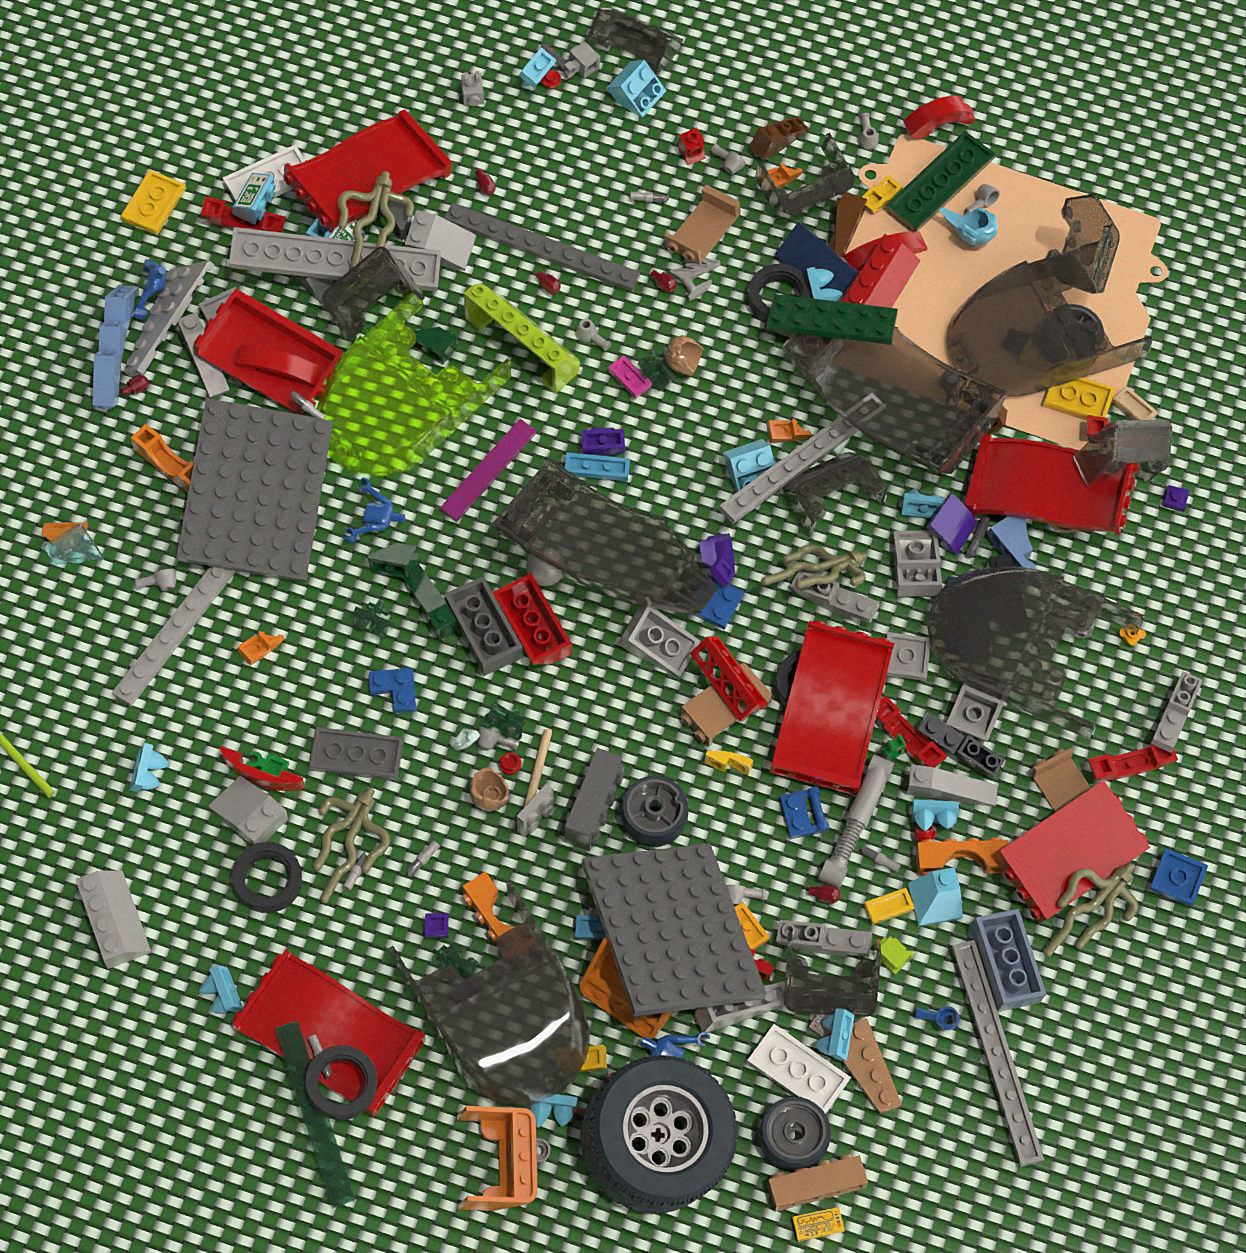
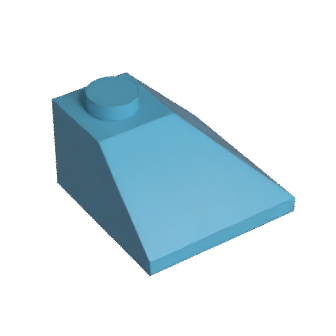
M955 867L932 871L908 883L911 900L915 907L914 912L918 927L963 918L961 891Z

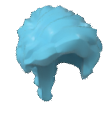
M945 207L938 211L953 225L959 237L970 245L986 244L998 232L997 217L985 209L977 208L963 216L955 211H949Z

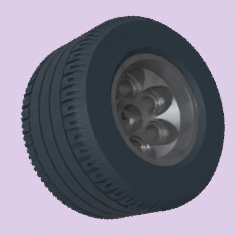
M654 1055L634 1060L621 1067L597 1090L588 1103L583 1116L582 1129L580 1131V1138L582 1139L580 1143L582 1156L585 1158L584 1162L586 1167H588L590 1176L593 1177L596 1185L598 1184L599 1188L610 1199L613 1198V1201L637 1212L641 1211L642 1213L651 1214L668 1213L690 1205L712 1190L721 1181L735 1155L738 1127L732 1102L729 1100L727 1092L725 1093V1089L718 1083L719 1081L715 1077L711 1076V1073L704 1070L698 1064L695 1065L692 1061H686L684 1058L670 1055L668 1057L667 1055ZM654 1106H660L664 1110L662 1117L654 1113ZM634 1116H639L643 1120L642 1127H637L633 1123ZM674 1119L682 1121L684 1125L683 1130L675 1128ZM655 1131H657L658 1136H661L657 1142H655L654 1137H651ZM633 1140L640 1141L642 1144L641 1151L634 1150L632 1146ZM674 1143H678L682 1146V1154H677L674 1152ZM656 1153L661 1156V1165H657L652 1161V1154Z

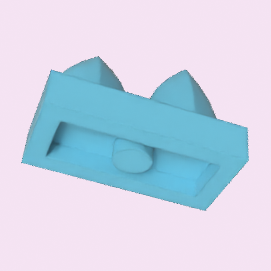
M540 48L518 75L523 79L522 86L531 85L535 88L556 62V59L543 48Z
M815 267L807 269L814 299L838 301L843 295L842 292L829 288L820 289V287L825 286L831 281L834 276L832 272L825 269L815 270Z
M914 488L904 494L901 515L933 518L946 498H942L937 494L931 496L921 495Z
M144 743L138 751L129 788L130 791L138 793L141 789L148 790L158 787L160 785L159 780L147 769H162L170 765L161 754L152 750L153 745Z
M913 799L911 821L916 822L924 831L932 823H940L948 829L957 823L959 802Z
M220 965L210 968L211 974L205 979L199 992L204 994L219 993L212 1004L211 1011L216 1013L228 1011L237 1013L239 1010H242L243 1006L228 968Z
M836 1008L835 1013L822 1021L824 1026L832 1032V1035L814 1043L816 1048L822 1053L833 1056L838 1060L847 1061L854 1015L845 1009Z
M536 1091L530 1092V1111L535 1115L537 1128L547 1120L551 1108L554 1109L557 1122L560 1126H564L571 1120L574 1115L573 1110L578 1106L577 1097Z

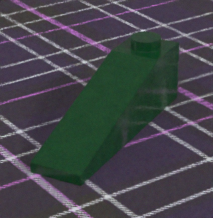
M419 564L411 580L402 579L438 641L458 632L457 619Z

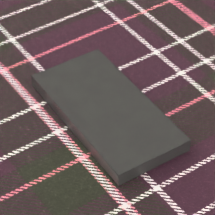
M316 727L309 771L398 781L404 737Z

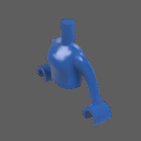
M147 259L144 261L143 271L149 273L144 281V292L138 305H135V312L133 314V317L144 320L147 314V309L143 308L147 298L162 291L166 282V268Z
M365 477L361 478L360 481L362 484L367 485L364 487L359 486L360 492L363 494L369 493L382 504L368 503L364 514V523L369 525L357 529L346 528V532L352 534L349 537H343L349 544L354 543L359 534L370 531H383L389 526L391 521L401 523L405 521V514L393 513L394 508L391 501L372 488L369 480Z
M702 1032L697 1036L665 1035L657 1042L644 1036L640 1044L651 1050L650 1056L667 1055L668 1057L670 1055L682 1058L685 1050L672 1042L696 1043L699 1047H705L706 1045L700 1042V1036L710 1039V1035L706 1032Z

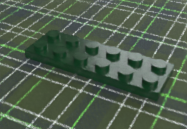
M964 131L886 204L885 209L913 231L918 232L941 208L992 162L996 154L968 132Z
M774 294L767 321V330L892 345L898 308Z

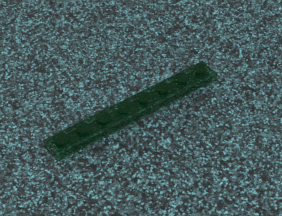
M298 1020L275 1027L331 1208L354 1202L355 1198L330 1120L314 1109L306 1094V1074L311 1060Z

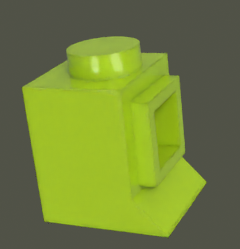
M890 936L888 939L884 937L876 945L875 957L889 971L896 975L913 958L915 951H906L907 948L896 938L893 939Z

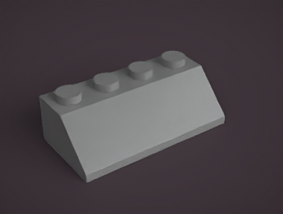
M96 871L76 879L103 960L108 969L152 953L123 871Z

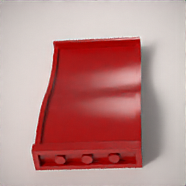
M404 109L399 111L397 116L380 121L357 132L315 158L290 166L289 163L285 164L283 179L295 191L296 196L303 200L308 210L314 213L320 224L332 233L334 228L338 227L340 219L338 199L345 191L371 193L374 189L376 178L386 171L390 174L389 178L392 180L390 192L402 194L427 180L442 176L443 179L449 177L452 161L407 110ZM348 199L346 201L349 211L347 223L367 215L371 201Z
M983 434L965 506L974 517L976 514L1008 515L1077 530L1115 532V535L1120 536L1121 528L1126 526L1127 515H1125V510L1130 508L1131 497L1129 493L1134 490L1135 478H1133V475L1138 473L1139 460H1136L1135 451H1131L1127 455L1092 453L1040 441L992 438L991 434Z
M809 620L770 773L856 796L895 643L890 642L886 638L869 637L864 632L855 633L847 631L846 628L841 626L832 627L819 620Z
M285 949L282 954L279 953L272 963L273 968L270 972H266L259 982L260 986L256 992L252 991L246 1000L247 1005L242 1011L239 1010L234 1016L233 1027L235 1032L241 1033L259 1043L305 1074H307L308 1067L315 1058L308 1040L310 1036L317 1035L323 1050L337 1045L352 1046L361 1050L371 1059L377 1072L376 1094L371 1105L365 1110L367 1114L375 1118L426 1042L425 1034L384 1013L332 977L292 955L290 951ZM337 1061L329 1064L332 1074L329 1078H326L323 1072H321L318 1083L350 1103L355 1101L362 1094L365 1087L364 1076L360 1069L346 1061Z

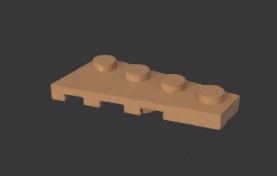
M867 1018L853 1023L847 1061L842 1060L848 1068L851 1076L861 1086L862 1091L879 1115L901 1107L902 1103ZM827 1032L824 1036H831L832 1032Z

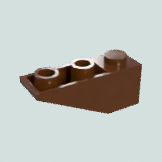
M797 116L758 128L749 147L763 160L778 154L807 133L810 128Z

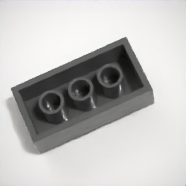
M484 576L444 594L446 603L457 619L458 630L483 676L523 658V647Z
M600 748L596 749L565 825V843L587 851H591L592 846L598 844L601 835L599 832L601 825L605 826L609 815L607 813L609 805L613 806L617 795L615 793L617 786H621L624 779L625 765H622L623 756Z

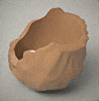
M684 335L677 336L667 346L665 359L668 366L676 373L693 376L704 348L690 337Z
M482 768L474 774L475 777L472 779L470 797L474 804L482 810L491 812L492 810H500L501 807L508 803L509 789L501 774L491 768Z

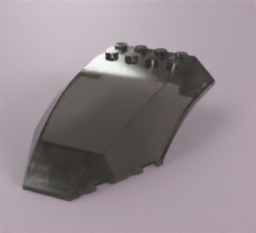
M895 327L892 345L793 334L782 346L783 351L804 377L814 386L827 403L851 425L887 449L939 473L952 474L996 422L1007 395V391L969 376L935 358L901 333L899 327ZM873 393L881 402L877 403L873 398L868 401H863V399Z
M551 458L546 461L491 524L492 528L554 571L588 588L631 603L662 610L700 614L719 589L714 581L709 578L705 569H700L696 564L694 554L682 542L680 535L677 532L673 533L667 524L669 521L666 516L664 518L651 516L626 507L604 496Z

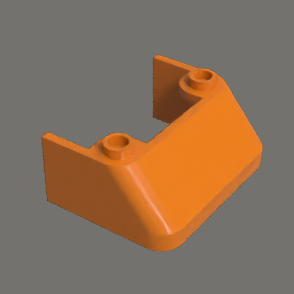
M605 937L580 983V991L586 998L641 1037L645 1036L652 1039L660 1032L675 1011L633 1017L613 955Z
M466 1106L457 1115V1120L480 1121L482 1135L488 1140L499 1141L500 1186L488 1187L484 1190L482 1196H467L458 1205V1210L496 1211L531 1203L536 1198L538 1192L536 1119L533 1112L526 1108Z

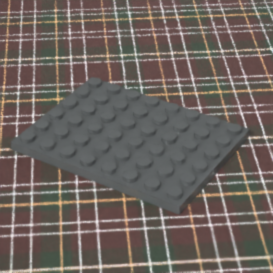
M206 398L176 560L306 583L333 421Z
M711 843L583 858L581 864L633 1017L765 998L766 991Z

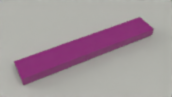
M519 419L442 504L440 511L455 522H458L537 434V430Z

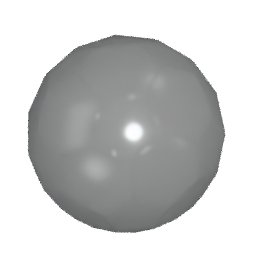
M551 548L535 550L528 557L526 563L527 574L531 573L540 586H550L557 583L562 578L565 570L563 558L557 551Z

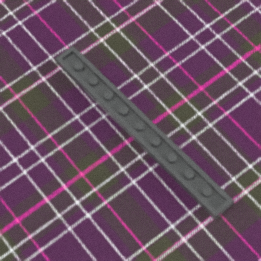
M455 203L450 205L444 219L473 234L633 292L640 278V272Z

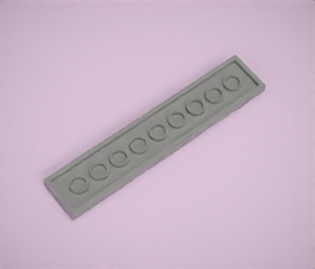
M234 227L229 268L437 291L441 251L385 245L384 252L377 254V244L364 242L359 268L353 271L351 269V261L355 241Z

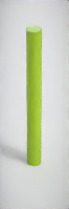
M0 733V746L48 798L53 796L55 791Z

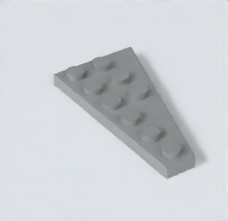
M208 260L174 268L167 272L165 287L162 291L158 292L157 300L150 309L148 320L142 327L143 331L140 338L136 341L135 349L127 361L124 373L129 377L144 374L157 354L155 348L162 341L165 342L169 336L166 333L171 324L176 325L193 299L191 296L192 292L203 284V275L207 270L211 271L215 266L211 261Z

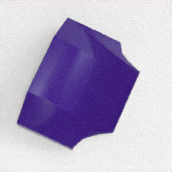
M611 427L582 430L583 453L598 456H615L625 452L624 429Z
M730 533L708 536L706 540L699 542L703 564L711 569L715 561L723 557L735 571Z

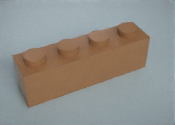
M848 1154L840 1157L839 1161L831 1163L830 1160H825L817 1163V1167L794 1170V1173L786 1175L785 1172L776 1173L768 1180L767 1186L774 1210L778 1212L864 1189L867 1187L868 1180L860 1155L853 1157V1154Z

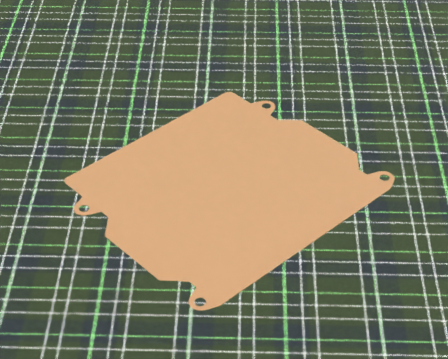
M902 134L897 139L888 163L863 166L859 170V179L864 185L871 188L873 185L876 187L889 175L904 188L947 147L910 137L908 134ZM990 162L944 207L963 216L967 213L965 208L970 207L980 199L977 190L982 184L996 187L1000 191L998 200L989 207L985 205L982 207V209L993 213L997 217L998 232L996 236L986 244L970 245L959 237L953 225L939 212L918 231L921 233L928 249L927 251L915 254L920 259V263L892 307L898 308L892 345L807 335L808 339L805 342H799L796 339V334L790 333V341L793 346L808 357L946 405L950 389L942 386V374L945 371L960 369L961 381L957 395V409L976 415L970 402L986 390L1008 410L1006 426L1075 450H1098L1106 443L1092 444L1089 442L1086 435L1087 420L1043 407L1054 373L1017 365L1020 354L1003 349L1002 344L1010 329H1015L1030 334L1031 339L1027 345L1040 347L1039 336L1042 325L1053 309L1064 304H1077L1087 307L1097 314L1103 324L1104 339L1102 347L1095 360L1087 367L1079 370L1060 368V371L1115 387L1114 398L1127 385L1151 319L1136 294L1139 283L1160 282L1168 275L1166 265L1151 254L1161 223L1159 219ZM867 170L875 171L876 178L873 180L867 179L865 172ZM886 206L876 213H873L866 207L846 253L867 242L881 238L884 234L891 235L913 230L886 210ZM833 234V236H832V238H831V241H830V243H829V245H828V246L831 247L833 250H834V234ZM1151 267H1159L1162 270V274L1160 276H1153L1150 273ZM854 280V281L852 282V284L849 286V288H848L847 291L844 293V295H843L842 298L839 300V302H842V301L844 300L845 296H846L847 293L849 292V290H850V288L852 287V285H853V283L855 282V280Z

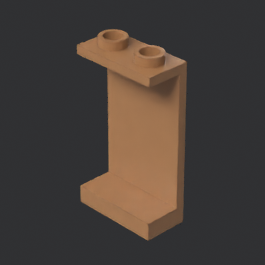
M705 185L701 190L702 201L674 235L666 232L664 235L665 246L670 252L677 253L686 260L693 261L699 265L741 214L740 201L708 185Z
M745 662L740 664L741 668L769 704L771 702V692ZM726 682V692L728 695L734 694V686L731 682ZM713 685L688 701L681 709V719L688 727L691 726L695 731L696 738L701 743L704 742L708 747L712 745V740L716 735L738 720ZM739 699L738 709L743 713L748 708V705L744 700Z
M1072 748L1066 751L1064 749L1057 751L1052 756L1053 758L1047 761L1045 759L1038 761L1031 773L1032 779L1054 812H1057L1091 788L1071 758L1074 752Z

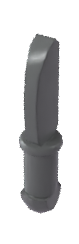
M542 44L541 48L556 59V64L564 71L567 70L564 64L568 61L560 56L559 53H556L550 45Z
M988 516L982 518L972 537V542L966 550V555L969 558L977 554L976 551L987 533L990 521Z

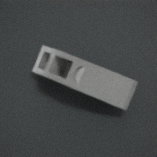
M802 570L797 573L790 586L792 590L814 604L851 621L854 617L871 623L880 606L879 601L840 588L839 583L835 581L829 584H815L797 589L795 587L797 581L815 576V574Z
M1182 671L1151 742L1152 745L1172 753L1202 684V679Z
M780 920L776 942L796 949L848 958V955L869 957L872 933L827 928L825 924Z

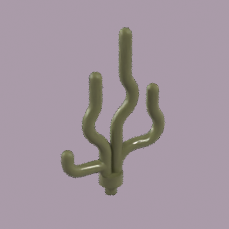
M386 171L376 178L375 186L371 193L349 190L342 193L338 199L340 211L338 227L342 230L347 226L349 214L346 201L348 199L371 201L368 215L358 220L353 227V237L355 240L351 261V269L353 271L359 268L364 239L361 229L375 220L379 202L380 210L387 220V225L380 231L378 236L377 254L384 252L386 238L395 227V218L388 208V200L404 204L406 206V217H411L414 212L412 200L404 195L390 192L392 180L389 178L390 174Z
M804 545L798 548L796 552L785 555L783 562L788 564L797 561L807 553H814L825 560V562L817 564L808 562L793 563L784 571L763 577L761 583L762 585H769L790 578L795 572L801 570L821 572L831 569L829 575H815L797 581L795 587L802 589L815 584L832 583L837 580L839 572L847 569L856 576L850 579V584L856 586L863 583L866 579L865 573L859 567L867 559V555L865 552L860 553L858 550H854L846 555L836 556L828 553L820 546Z
M367 787L364 793L360 792L354 804L341 798L330 797L319 808L318 812L323 816L327 814L332 806H337L349 813L344 820L330 825L324 831L322 849L313 864L315 871L321 870L330 853L333 834L351 826L345 839L348 859L331 876L320 897L321 903L325 904L329 901L341 877L355 865L357 852L354 846V839L361 826L381 838V844L366 857L361 867L363 873H368L374 861L389 848L390 836L388 832L370 822L368 818L369 811L375 802L372 798L375 790Z
M1128 862L1124 868L1119 866L1108 879L1100 878L1094 871L1088 868H1082L1073 873L1069 879L1066 892L1057 902L1060 908H1064L1073 898L1078 882L1083 877H1087L1093 884L1102 889L1089 903L1078 904L1068 911L1063 927L1044 949V956L1050 957L1070 933L1074 919L1078 914L1094 911L1104 899L1103 918L1091 924L1075 943L1076 949H1082L1096 932L1105 929L1110 924L1114 912L1113 903L1118 895L1123 897L1129 904L1128 910L1123 915L1124 920L1130 921L1135 916L1138 910V901L1125 888L1132 880L1133 875L1131 873L1136 868L1132 863Z

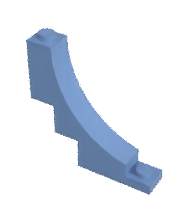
M118 285L105 296L104 322L99 327V351L94 355L93 405L99 406L100 409H112L118 403L123 349L128 326L134 312L135 298L139 295V287Z
M1000 515L1003 520L990 528L988 539L1002 555L1011 554L1014 570L1025 584L1028 585L1034 581L1037 571L1035 565L1029 560L1033 549L1027 534L1026 518Z

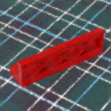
M707 636L690 653L739 722H743L754 710H763L768 705L767 701L719 636ZM704 648L709 652L708 661H703L699 655ZM714 665H718L721 668V678L714 676ZM726 682H731L734 686L733 695L727 694ZM739 699L744 700L748 705V708L743 713L738 709Z

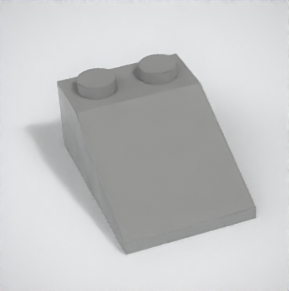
M416 210L405 241V247L441 251V266L465 271L476 235L436 214Z
M648 604L638 608L618 644L634 656L679 678L692 657L690 653L699 645L700 640Z
M239 776L208 806L211 811L250 846L266 842L288 820L286 810L278 802L242 776Z

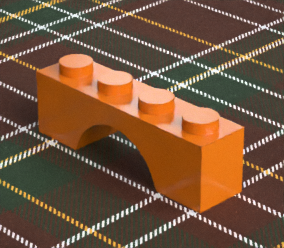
M145 424L131 437L134 451L188 493L194 462H186L177 456L167 446L161 435Z
M997 837L985 841H979L977 838H970L966 841L946 839L943 842H934L931 839L922 840L917 843L915 850L917 876H924L932 871L942 870L947 862L960 857L969 858L978 863L985 874L1003 873V869L993 854L1007 846L1008 840H1002Z
M485 871L463 885L462 898L468 907L472 905L476 913L474 915L481 925L485 924L489 929L487 934L492 942H498L504 959L506 961L510 960L515 965L537 951V945L524 925L516 927L507 926L495 917L492 909L499 897L498 888Z

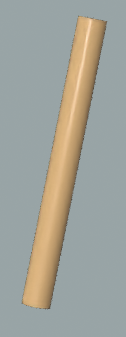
M549 729L543 730L524 807L537 794L552 731Z

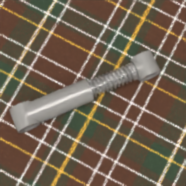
M873 755L864 780L845 819L847 823L842 836H840L839 842L835 847L833 856L826 860L821 871L820 881L840 889L848 871L849 857L853 853L852 850L856 846L855 843L859 839L858 836H860L862 830L867 828L883 788L895 765L894 762L878 755Z

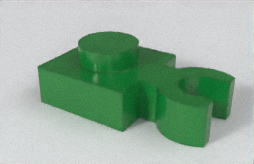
M901 734L897 735L895 740H888L883 746L881 757L891 761L904 754L906 744Z
M252 751L251 754L258 761L256 763L247 761L246 763L248 766L260 769L276 777L280 776L282 770L287 771L290 765L289 761L269 753L266 759L262 758V755L256 751Z

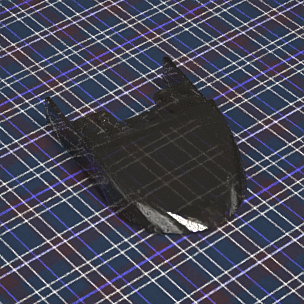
M1098 241L1031 263H1027L1025 260L986 282L968 297L952 316L946 333V349L953 367L961 370V377L964 380H969L977 385L978 389L986 390L990 394L996 392L1007 394V397H1018L1037 393L1146 358L1149 355L1153 338L1152 336H1147L1119 346H1113L1099 322L1088 320L1078 324L1062 292L1070 290L1076 285L1077 280L1073 273L1074 270L1098 262L1102 247L1101 242Z
M1014 566L988 567L966 572L947 583L934 599L927 623L931 650L935 658L937 657L944 666V670L956 680L1089 740L1096 724L1061 709L1056 704L1066 683L1067 675L1064 669L1050 663L1066 627L1078 632H1086L1091 628L1096 615H1099L1138 632L1145 616L1064 580V576L1038 569Z
M508 882L506 883L508 898L523 920V923L499 936L497 947L503 959L465 980L461 978L458 971L452 966L441 967L419 980H414L395 947L391 946L389 950L394 965L467 1085L476 1093L482 1094L496 1103L510 1106L511 1104L533 1105L561 1093L576 1079L588 1055L590 1032L583 1006L559 956L550 946L512 883Z

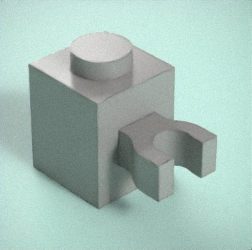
M586 42L579 46L576 45L570 51L569 62L564 64L567 70L563 71V74L569 79L578 72L583 78H586L599 70L600 56Z
M475 71L472 74H468V72L461 74L464 106L484 104L481 73Z

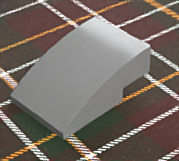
M930 530L894 531V561L898 597L941 596L942 577L938 537Z
M970 668L946 724L988 742L1012 684Z

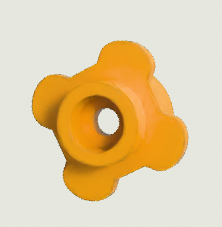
M1134 621L1129 622L1128 626L1125 629L1122 628L1119 632L1123 640L1130 646H1135L1140 639H1144L1146 636L1145 631L1141 630Z

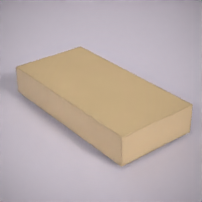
M1127 386L1112 399L1114 405L1141 427H1145L1158 414V411Z

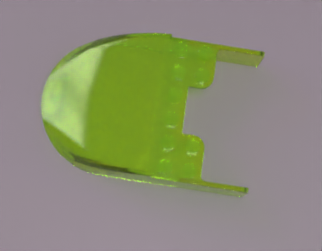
M417 287L364 337L360 335L333 370L320 396L316 409L325 415L323 419L333 421L328 456L336 464L350 472L370 474L371 477H382L398 471L404 472L414 467L511 378V361L508 358L481 383H476L454 366L444 368L436 376L411 356L407 351L415 344L416 336L404 323L423 307V294L420 287Z

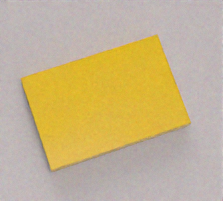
M149 170L120 216L121 221L158 235L186 190V184Z
M1055 369L1043 407L1087 420L1088 415L1106 417L1116 388Z

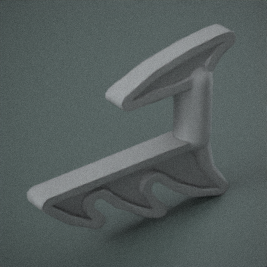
M704 259L700 265L697 263H686L685 268L670 270V275L678 277L690 292L689 301H692L710 288L712 280L697 286L691 280L719 267L720 261Z

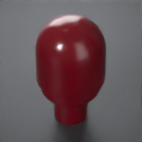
M478 169L475 174L478 177L476 182L481 193L486 196L494 194L496 185L492 177L485 174L482 169Z
M656 270L651 272L650 277L656 280L655 284L657 287L667 293L673 292L676 289L677 282L668 273L662 272L660 274Z
M542 271L536 274V278L540 280L541 288L547 293L554 295L560 291L561 284L553 275H545Z
M137 375L129 379L127 385L120 388L123 396L129 393L133 395L139 394L148 388L149 380L144 375Z
M824 884L820 885V888L813 886L809 888L808 895L817 896L818 900L824 903L834 904L841 897L840 890L832 885Z

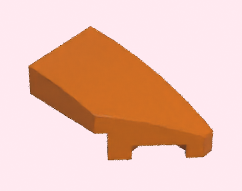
M780 163L779 168L775 167L761 173L758 180L769 193H772L798 178L803 170L800 168L793 170L787 168L786 164Z
M794 418L791 422L789 420H769L766 424L770 443L803 440L810 438L812 434L811 431H805L797 424L798 421Z
M259 631L258 636H253L238 645L237 651L251 666L283 642L284 636L278 634V636L265 635V632Z

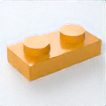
M744 902L734 907L749 948L756 950L770 940L769 935Z

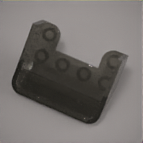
M1096 193L1066 198L1061 209V215L1070 227L1069 232L1065 238L1061 254L1057 249L1049 250L1046 256V263L1061 284L1091 294L1103 293L1120 242L1119 230Z
M845 452L805 470L782 487V493L808 537L813 536L815 522L823 519L826 515L827 508L821 497L858 481L863 491L869 495H874L881 505L884 503L887 487L868 458L853 452Z

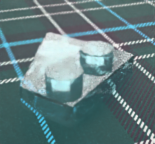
M81 523L44 544L43 547L55 565L68 562L82 563L86 560L101 561L104 559L103 554Z

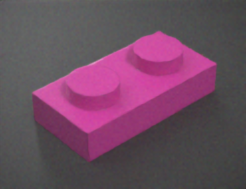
M622 356L608 367L611 375L635 399L651 388L652 383L625 356Z

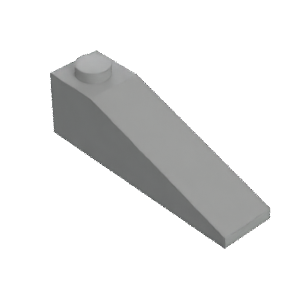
M197 312L180 318L178 320L180 334L210 399L230 392L222 370L195 355L194 342L199 334L203 335L205 332Z
M911 764L906 795L995 807L998 785L934 767Z
M784 982L764 986L766 996L761 1000L698 1008L695 1011V1015L702 1032L725 1028L791 1004L792 1001Z

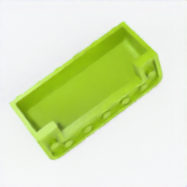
M474 284L464 292L465 319L479 331L494 320L551 368L540 377V382L556 394L579 373V359L501 294L483 284Z

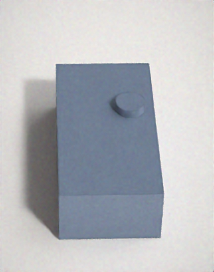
M1019 909L976 917L969 928L972 938L975 940L997 1012L1039 1004L1047 994Z

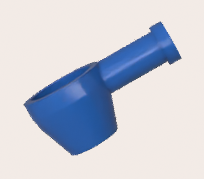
M950 1006L942 1007L938 1012L924 1010L919 1007L916 1011V1019L936 1021L944 1030L955 1029L960 1021L958 1012ZM949 1018H953L951 1024L946 1023Z

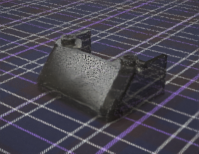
M598 8L587 36L590 40H598L597 44L608 48L609 45L616 46L647 60L651 64L650 68L658 72L667 69L683 42L682 38L614 8Z
M830 132L826 133L821 146L830 164L822 168L820 172L821 179L787 194L783 189L777 188L764 164H758L754 179L770 206L787 215H795L842 194L853 187L855 175Z
M378 247L324 292L322 301L343 336L362 351L364 347L357 334L365 327L366 319L363 313L393 288L399 294H405L411 290L421 300H424L425 297L413 278L392 253L385 247Z
M1167 419L1114 421L1103 427L1073 458L1086 485H1090L1101 474H1115L1121 470L1124 464L1139 463V470L1145 483H1149L1160 472L1168 468L1173 428Z
M788 933L784 1005L789 1011L831 1015L838 1008L845 1009L856 1017H869L875 1013L881 962L880 939H875L873 961L863 960L857 963L854 968V977L809 974L806 959L799 955H792V933Z

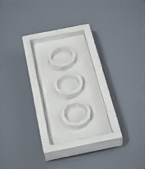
M293 145L223 177V182L236 202L251 173L271 174L274 176V184L276 185L274 197H277L292 190L291 186L287 185L283 179L284 165L289 163L290 166L305 162V159L297 146Z
M773 1024L747 1060L749 1065L793 1096L807 1098L818 1104L825 1114L851 1079L850 1076L775 1024Z

